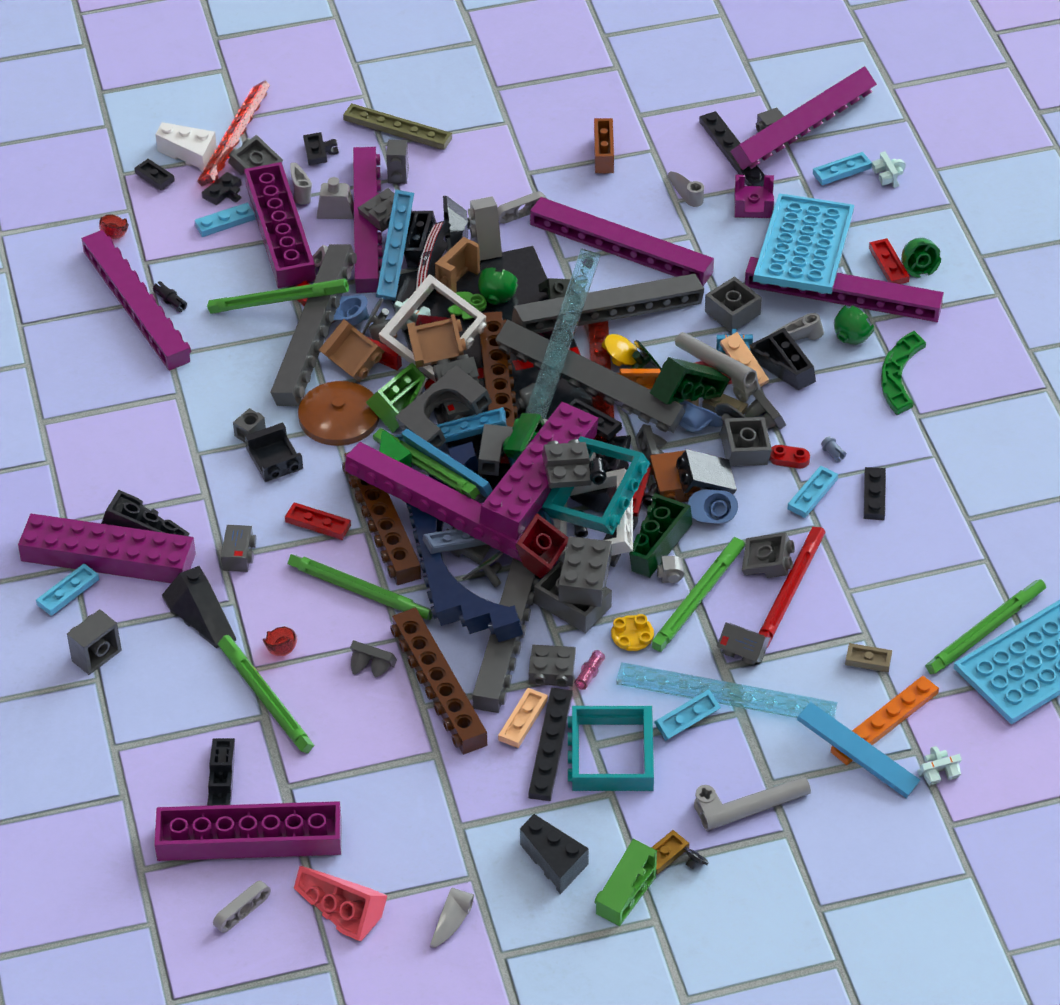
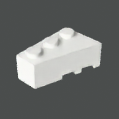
M162 122L155 134L158 152L175 160L179 158L185 161L188 166L194 165L200 168V171L205 173L217 150L214 131Z

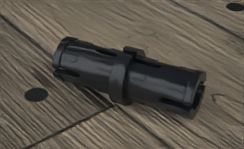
M158 281L159 285L155 283L153 291L162 297L166 304L172 305L178 312L186 309L187 302L180 298L175 290L169 289L161 281Z

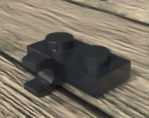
M321 132L303 135L309 165L326 163V152L331 155L339 153L338 147H334L338 146L336 139L323 142Z
M226 172L201 192L202 198L215 205L219 204L226 197L237 202L242 198L237 194L240 191L239 187L242 185L241 179Z

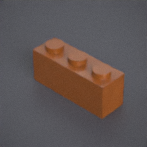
M594 118L595 173H614L613 118Z

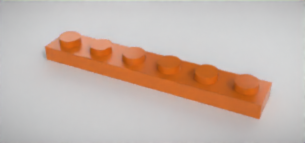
M921 676L852 731L871 745L875 744L936 696L939 692V687L926 677ZM834 746L831 747V753L845 765L853 761Z

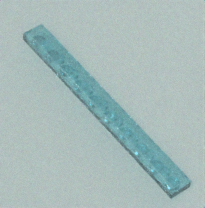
M583 248L580 250L526 413L540 414L543 419L547 417L601 257L599 253Z
M621 662L616 681L617 685L692 699L710 689L719 704L798 718L799 714L810 702L835 718L838 703Z

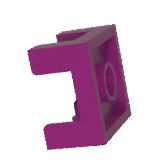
M735 174V218H771L774 210V175L764 176V186H744L745 175Z

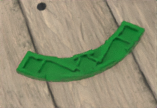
M915 331L905 335L896 343L892 350L888 352L882 366V391L888 405L896 415L913 408L914 402L909 398L902 385V372L909 359L926 347V342Z

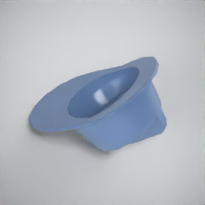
M342 296L340 305L336 309L334 320L345 319L351 325H357L363 320L369 319L366 296Z
M686 400L680 403L684 407L685 414L678 425L686 430L697 432L703 430L707 425L713 427H721L723 425L722 419L714 412L696 406Z
M699 490L693 493L687 504L691 506L692 517L704 523H727L735 517L738 511V501L735 496L723 490Z

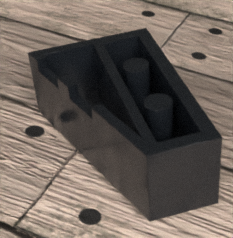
M412 211L404 249L408 268H418L426 238L433 224L436 223L434 211Z
M785 328L749 345L751 353L761 367L795 389L800 390L816 382L813 364Z
M533 814L520 828V845L534 863L541 867L547 879L553 882L559 894L589 864V848L537 815Z

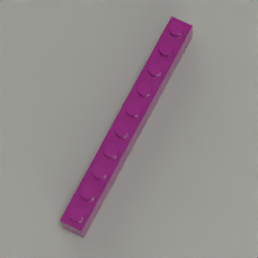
M864 66L745 140L730 152L742 170L747 167L752 169L760 164L759 160L761 158L765 161L773 155L772 151L775 150L777 153L784 149L786 142L789 145L799 139L797 137L799 134L803 137L811 131L810 127L813 126L815 129L823 124L822 120L824 118L826 121L830 120L836 115L835 111L841 113L848 108V103L852 106L861 100L859 96L862 95L864 98L872 93L871 88L877 84Z
M353 147L354 248L357 255L355 264L356 293L377 292L380 277L379 271H381L382 259H379V257H382V245L378 246V244H382V232H378L379 229L358 212L359 206L378 195L377 191H381V180H377V178H381L380 167H377L381 165L380 154H376V147Z
M540 197L530 210V225L674 277L695 274L702 286H704L713 273L714 258L552 200Z
M103 230L81 238L83 252L166 368L170 371L189 363L190 345L188 342L183 341L180 331L174 329L171 319L166 318L163 308L156 304L153 294L148 293L145 283L139 281L138 274L135 270H131L128 260L123 259L120 249L118 247L115 248L112 238L107 236Z
M750 257L745 272V285L750 288L846 306H855L857 308L938 322L943 304L944 292L837 273L832 294H821L816 291H802L797 288L753 282L754 272L759 259L755 257Z
M359 442L346 455V472L521 561L515 547L519 538L516 540L479 523L481 503L362 442Z

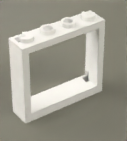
M430 274L379 333L381 342L409 363L413 362L415 366L413 352L393 337L434 289L476 319L460 337V339H465L467 349L474 343V337L478 333L481 334L487 326L486 316ZM431 365L418 368L436 382Z
M626 469L605 472L607 478L603 484L596 485L592 482L591 486L574 487L570 496L613 486L618 488L626 473ZM633 497L620 520V524L617 525V537L605 540L612 541L611 556L633 551ZM553 518L554 527L567 536V522ZM566 547L558 558V562L560 560L564 562Z

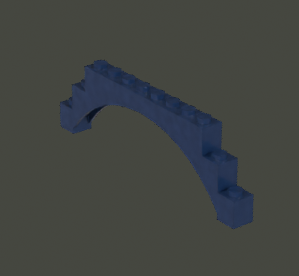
M472 442L448 449L451 458L473 472L478 471V458ZM429 474L430 478L446 485L445 483L441 482L440 480L436 479L435 477ZM406 503L409 514H413L409 518L412 528H416L413 531L415 541L420 544L416 548L419 557H423L420 565L423 573L427 574L423 578L426 587L430 588V591H427L430 604H434V606L430 607L433 618H438L441 626L461 621L462 627L467 626L469 634L490 629L491 635L496 634L498 642L524 635L515 605L508 607L493 603L469 591L449 572L443 562L442 552L430 553L423 541V535L442 531L444 522Z

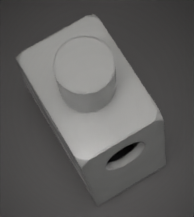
M336 177L329 178L328 183L321 184L317 219H353L354 201L349 185L347 183H339V179Z

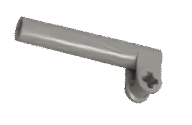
M684 332L676 337L675 345L731 377L734 388L733 392L740 401L746 402L750 395L758 389L760 390L757 372L752 368Z
M802 777L722 804L713 787L701 785L696 790L694 808L701 819L703 827L706 831L806 796L811 793L808 780Z

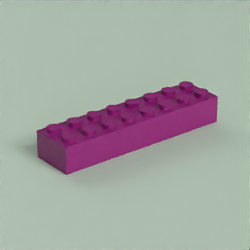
M282 162L244 169L246 188L277 287L283 288L298 285L303 281H315V263Z
M561 402L481 505L479 523L517 540L535 514L542 508L552 489L549 488L542 458L544 445L550 441H558L559 444L568 443L573 439L578 440L580 436L594 439L597 435L599 418Z
M30 513L18 543L20 558L23 562L77 569L82 564H86L97 573L172 583L179 573L191 569L196 555L194 537Z
M340 801L157 807L154 844L157 861L341 855Z

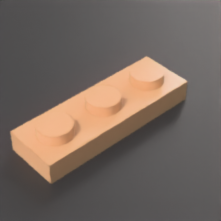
M738 332L720 341L721 347L729 357L757 372L760 387L769 383V378Z
M527 688L499 733L498 741L519 748L548 701V695Z

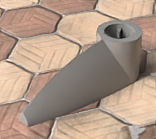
M290 163L291 178L294 186V202L297 204H308L311 202L312 183L297 163Z
M670 171L668 173V178L688 205L698 207L703 204L704 185L701 182H691L676 172Z
M816 313L802 316L776 330L785 328L794 341L807 337L811 340H816L824 335L820 316Z
M455 888L450 889L430 947L436 948L459 928L472 908L474 894Z

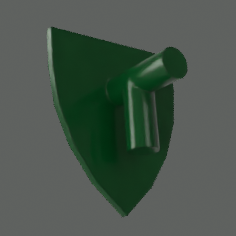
M635 340L634 343L639 351H635L632 356L637 363L630 369H642L647 363L651 362L661 371L662 368L638 340Z

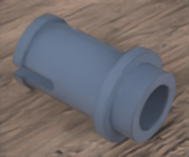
M826 437L821 442L822 450L827 451L836 462L841 461L839 457L842 460L846 457L847 453L836 443L835 438Z

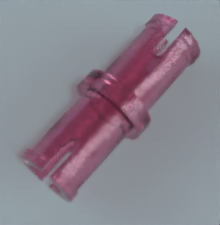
M594 650L589 660L582 665L581 672L574 681L577 688L585 690L591 679L598 674V668L603 660H605V655L601 651Z

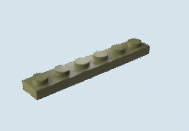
M352 103L343 114V120L442 150H445L452 140V133Z

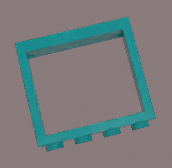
M580 436L578 440L586 442L589 459L594 452L631 462L602 517L564 507L574 487L552 488L542 507L551 518L613 535L617 525L620 524L625 510L629 507L634 493L638 490L643 476L647 473L650 462L642 452Z
M572 706V716H568V728H572V732H568V746H572V750H568V764H572V768H568V782H572V791H654L652 706ZM579 725H643L644 774H579Z

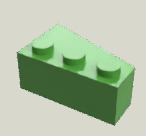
M413 362L366 401L367 405L392 433L400 427L395 416L414 401L426 378Z
M632 839L605 887L595 898L597 915L621 926L656 878L657 850Z

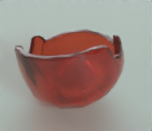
M113 214L100 217L99 229L103 230L112 239L123 237L129 226L126 218L122 219Z
M286 626L277 627L272 631H267L266 639L263 638V643L270 654L286 656L295 648L297 634Z

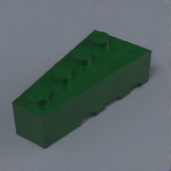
M668 357L662 365V370L649 393L666 405L672 404L673 401L682 403L687 399L696 401L700 397L703 399L717 398L722 396L730 378L713 367Z
M654 493L652 504L647 509V516L642 521L641 530L633 543V551L629 553L632 572L649 578L653 575L657 565L661 564V557L668 556L693 524L690 505Z

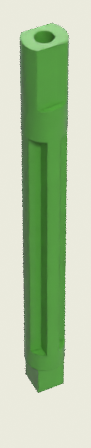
M344 278L229 298L225 297L209 300L207 308L210 314L297 299L348 292L349 285Z
M382 428L373 434V440L379 444L381 433L384 431ZM390 434L412 453L413 465L473 500L480 494L478 488L470 481Z
M736 537L732 538L652 640L653 649L662 652L666 645L670 643L745 547L743 540Z
M290 554L287 564L298 568L299 571L401 612L416 607L423 619L431 620L433 617L430 608L417 604L412 599L307 557L302 558Z
M1042 579L1035 580L1026 588L1020 590L934 656L925 665L928 672L935 674L944 669L1022 609L1030 600L1046 589L1044 581Z
M223 636L218 643L220 649L301 752L308 754L315 745L231 636Z

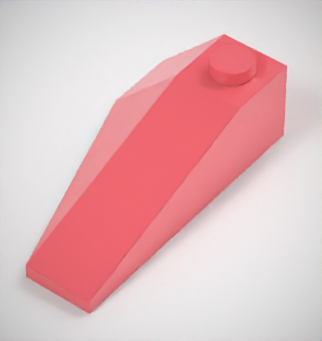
M299 866L294 889L311 905H315L322 912L323 917L330 919L337 926L336 929L340 933L358 941H362L382 918L387 895L371 888L304 866Z

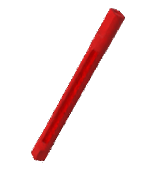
M812 527L759 631V634L770 637L769 644L826 533L822 527Z

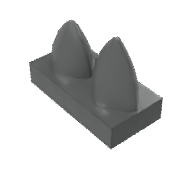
M759 389L754 392L753 396L756 400L749 405L745 416L747 418L756 417L766 412L762 417L765 418L767 428L776 425L779 429H782L786 426L780 413Z
M643 424L635 437L638 451L642 452L649 462L650 455L664 453L657 447L665 445L667 441L654 434L651 425Z
M354 640L350 646L353 652L351 670L354 675L363 670L370 660H372L371 669L374 677L384 674L389 667H394L397 659L391 652Z

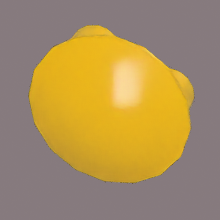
M611 334L603 341L602 347L607 350L615 365H634L637 363L632 354L638 350L627 338L618 334Z
M644 614L627 615L622 618L618 617L613 621L611 637L614 643L621 649L639 651L651 644L654 638V629Z

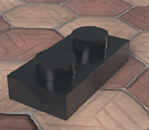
M146 159L134 168L135 174L159 190L164 189L175 181L173 174L150 159Z

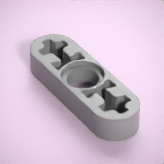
M538 191L500 205L498 207L500 223L505 224L530 215V210L539 198H546V196ZM525 205L521 210H518L520 206Z
M262 881L255 882L215 916L213 925L222 933L229 931L268 898L271 892L270 887Z

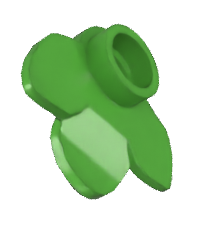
M456 292L457 295L480 312L487 307L486 300L480 294L473 295L470 292ZM456 304L448 308L449 313L455 314V316L462 315L463 320L473 319L472 316Z

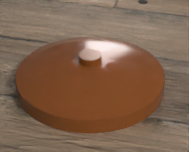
M333 381L321 384L310 390L301 400L298 408L300 426L311 439L326 445L342 446L361 441L375 430L380 419L366 403L374 394L366 387L349 381Z

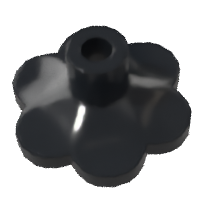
M686 846L684 847L685 852L689 855V859L686 862L688 867L694 869L697 863L709 864L708 860L698 852Z

